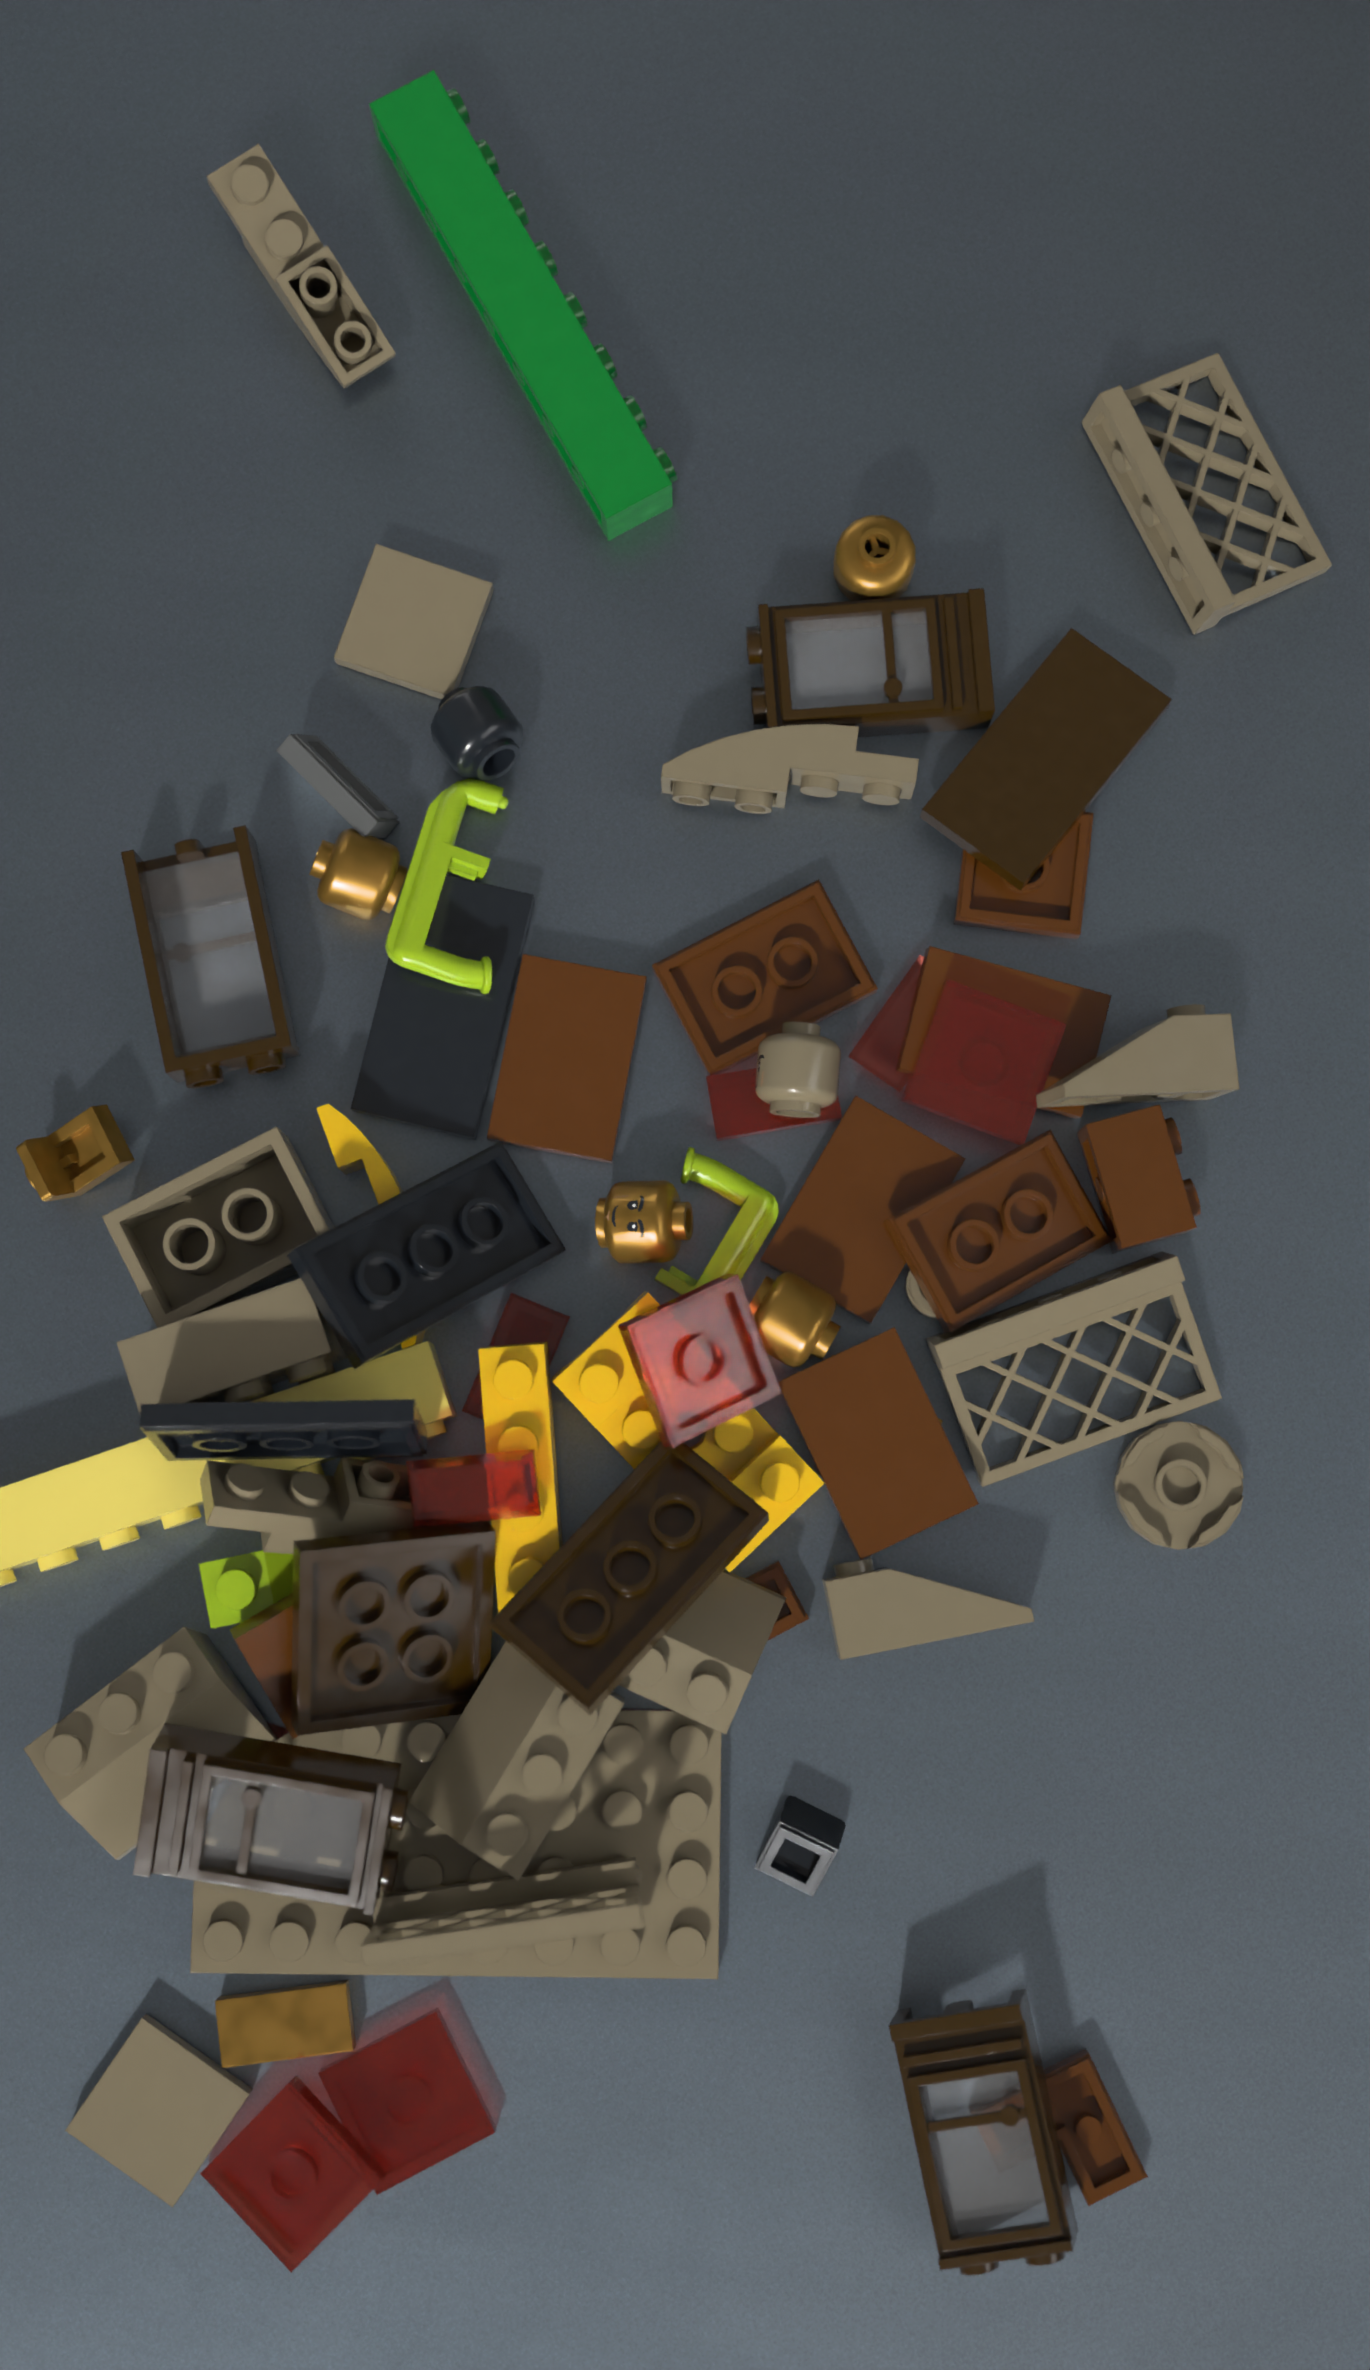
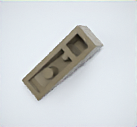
M1201 1004L1169 1008L1166 1010V1019L1139 1030L1036 1095L1037 1108L1210 1100L1239 1090L1231 1013L1206 1014L1205 1005Z
M872 1558L835 1564L836 1577L822 1579L836 1652L840 1660L1034 1622L1032 1608L887 1567L874 1569Z

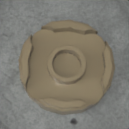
M1183 1421L1153 1425L1132 1438L1118 1458L1113 1481L1117 1508L1129 1527L1151 1544L1176 1550L1206 1546L1225 1534L1239 1515L1244 1497L1242 1496L1244 1488L1242 1479L1244 1477L1241 1462L1227 1440L1207 1426Z

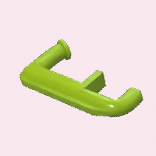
M469 778L457 781L441 792L426 811L388 931L385 949L389 958L401 967L453 985L479 989L482 994H488L492 985V962L488 956L482 957L480 961L472 960L425 945L447 872L473 881L476 878L482 880L491 861L490 858L454 846L466 806L469 805L494 815L498 808L505 809L508 806V798L502 796L503 787L483 780Z
M688 1147L680 1182L687 1184L688 1180L701 1184L741 1207L698 1281L674 1266H671L669 1271L661 1268L654 1281L686 1299V1302L675 1318V1322L700 1349L775 1224L779 1214V1206L775 1196L765 1188L723 1163L695 1153L694 1147Z

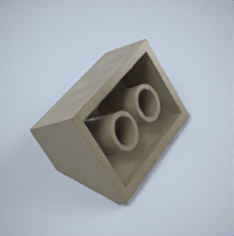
M724 1569L619 1683V1686L723 1734H727L786 1597Z
M187 1627L181 1628L23 1748L57 1802L115 1860L122 1859L137 1847L150 1748L165 1723L274 1742L278 1739L207 1634ZM214 1776L212 1789L226 1778Z
M505 1642L409 1802L461 1846L519 1881L624 1705L625 1697L612 1691L596 1710L589 1715L508 1642Z

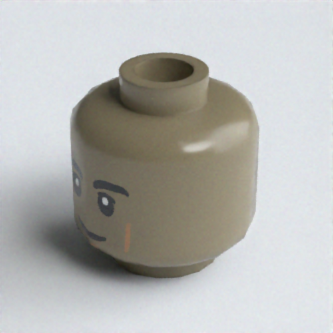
M785 1022L782 1025V1033L769 1035L760 1042L755 1091L762 1101L770 1104V1113L785 1117L814 1118L821 1116V1108L827 1107L837 1100L841 1050L836 1042L820 1036V1025L807 1022Z

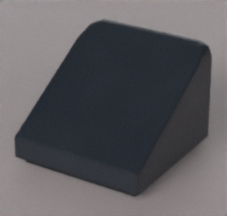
M788 1796L754 1868L813 1897L839 1850L846 1827L845 1822L794 1796Z

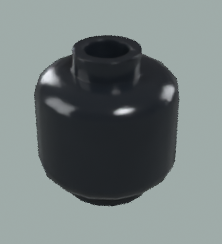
M484 686L460 687L447 693L440 701L430 727L434 743L452 768L463 778L489 781L506 774L517 763L524 739L521 723L502 697L494 689Z

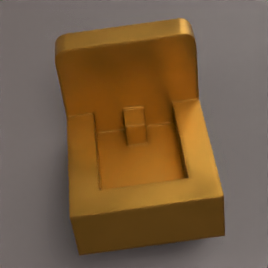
M107 1104L91 1106L47 1137L26 1139L16 1147L25 1166V1174L28 1181L37 1190L44 1202L81 1196L135 1161Z

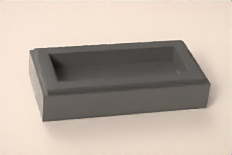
M289 734L276 750L361 836L386 838L400 823L397 820L399 817L318 736Z

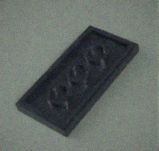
M446 875L425 945L472 960L480 961L482 957L488 956L492 962V985L490 992L482 994L479 989L453 985L401 967L388 958L351 1105L353 1112L476 1140L535 901L533 894Z
M500 1141L294 1248L287 1256L353 1368L357 1369L552 1260L566 1249Z
M414 1399L141 1404L140 1429L168 1461L421 1457L427 1454V1429Z

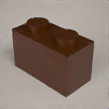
M1160 1104L1086 1124L1077 1132L1102 1221L1112 1240L1109 1243L1112 1254L1183 1235L1197 1228L1194 1217L1201 1213L1198 1194L1190 1178L1182 1179L1176 1155L1182 1154L1180 1134L1172 1117L1164 1119Z

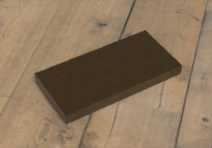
M1071 628L922 808L920 818L1021 891L1167 711L1172 699Z
M670 1431L490 1621L491 1627L586 1713L591 1715L769 1521V1513Z

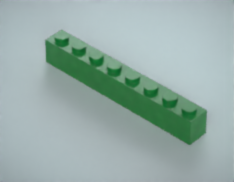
M432 70L369 103L376 136L607 540L610 541L673 507L672 483L677 481V475L668 455L661 446L653 450L642 432L647 429V423L638 403L631 394L624 398L621 396L613 382V379L617 378L618 375L608 351L602 343L595 346L591 344L583 330L584 327L588 326V322L578 299L572 291L563 295L553 278L558 275V269L551 252L542 240L533 243L524 227L529 224V219L521 200L513 189L504 193L495 175L500 173L491 148L484 138L475 142L466 127L467 124L471 123V120L458 91L454 87L446 91L437 74Z

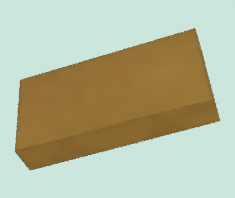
M349 1980L220 1996L215 2000L222 2068L353 2051L356 2047Z

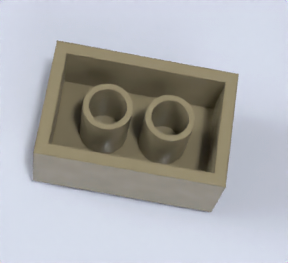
M278 1127L241 1144L102 1216L157 1328L262 1292L297 1274L287 1255L294 1248L334 1228L289 1137Z
M301 1278L116 1342L139 1413L141 1404L251 1402L274 1394L272 1385L288 1379L289 1383L298 1382L300 1385L335 1373L333 1363L348 1358Z

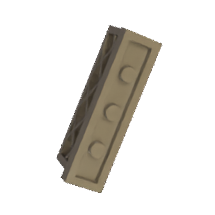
M1219 353L1124 391L1122 386L1119 385L1099 393L1081 423L1193 635L1215 626L1224 616L1319 576L1332 566ZM1207 376L1219 397L1216 410L1184 399L1189 383ZM1177 389L1176 395L1169 393L1170 391ZM1148 401L1170 410L1164 432L1143 425L1133 406ZM1179 414L1210 426L1204 448L1173 436ZM1220 430L1241 438L1247 449L1244 464L1213 452ZM1167 452L1199 463L1192 486L1170 477L1164 466ZM1208 467L1239 479L1232 501L1201 490ZM1248 483L1270 492L1276 503L1272 517L1242 506ZM1196 505L1227 516L1220 539L1198 530L1192 519ZM1236 521L1267 532L1260 555L1230 543ZM1277 536L1296 543L1307 563L1292 568L1270 559ZM1225 558L1255 569L1250 588L1234 595L1232 594L1221 573ZM1265 574L1273 576V578L1264 581Z
M1161 1251L971 1321L946 1334L941 1332L925 1338L932 1360L937 1365L978 1482L982 1487L1222 1399L1182 1285L1185 1277L1176 1255ZM1169 1296L1177 1319L1164 1343L1137 1330L1136 1327L1147 1304ZM1131 1310L1125 1324L1111 1318ZM1100 1321L1122 1330L1106 1365L1076 1351L1086 1327ZM1072 1332L1066 1346L1051 1340ZM1132 1335L1162 1349L1146 1384L1116 1370ZM1182 1335L1189 1354L1176 1348ZM1041 1343L1062 1352L1046 1387L1016 1373L1026 1349ZM1012 1354L1006 1368L992 1362ZM1173 1354L1193 1363L1201 1389L1177 1398L1157 1389ZM1072 1357L1103 1371L1087 1406L1056 1392ZM982 1365L1002 1375L987 1409L964 1399L956 1376L957 1374ZM1113 1376L1143 1390L1132 1414L1118 1420L1097 1411ZM1012 1380L1043 1394L1027 1428L996 1414ZM1153 1395L1166 1401L1148 1408ZM1053 1399L1083 1412L1072 1437L1058 1442L1037 1433ZM969 1410L983 1416L977 1430L974 1427ZM1093 1418L1107 1423L1088 1430ZM992 1421L1023 1434L1012 1459L991 1467L988 1466L981 1445ZM1033 1440L1046 1445L1028 1453Z
M636 1857L523 1873L519 1881L512 1876H504L380 1895L373 1914L374 1925L361 1944L364 1967L379 1964L380 1967L645 1928Z

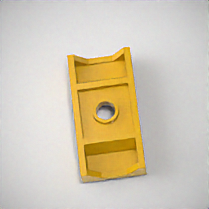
M644 1291L618 1320L580 1355L551 1378L552 1382L633 1469L668 1434L669 1422L676 1414L690 1411L699 1415L704 1425V1432L700 1441L690 1448L769 1513V1521L726 1567L729 1572L739 1565L824 1484L821 1478L755 1410L649 1292Z

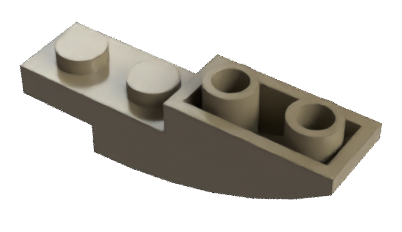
M259 144L207 175L209 186L241 234L243 244L302 333L343 388L348 387L396 356L394 349L328 245L324 247Z
M831 724L786 725L756 729L724 737L681 754L662 765L661 790L662 793L673 794V801L680 804L706 806L709 805L710 799L735 802L734 807L736 809L753 814L772 812V807L785 808L788 784L800 786L802 793L814 797H834L838 791L861 793L862 799L869 803L896 805L900 802V798L911 800L916 785L919 759L856 751L859 726Z
M341 1458L334 1476L307 1471L297 1472L257 1467L242 1463L233 1464L207 1460L200 1478L206 1526L258 1531L261 1534L263 1552L294 1554V1541L393 1531L401 1530L402 1528L412 1529L469 1523L474 1519L463 1472L448 1471L442 1468L431 1469L386 1463L379 1460L369 1461Z

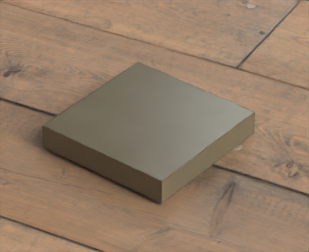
M376 544L334 655L336 664L442 700L447 693L459 687L494 592L493 583Z
M145 2014L65 2131L168 2205L174 2207L253 2089L154 2018Z

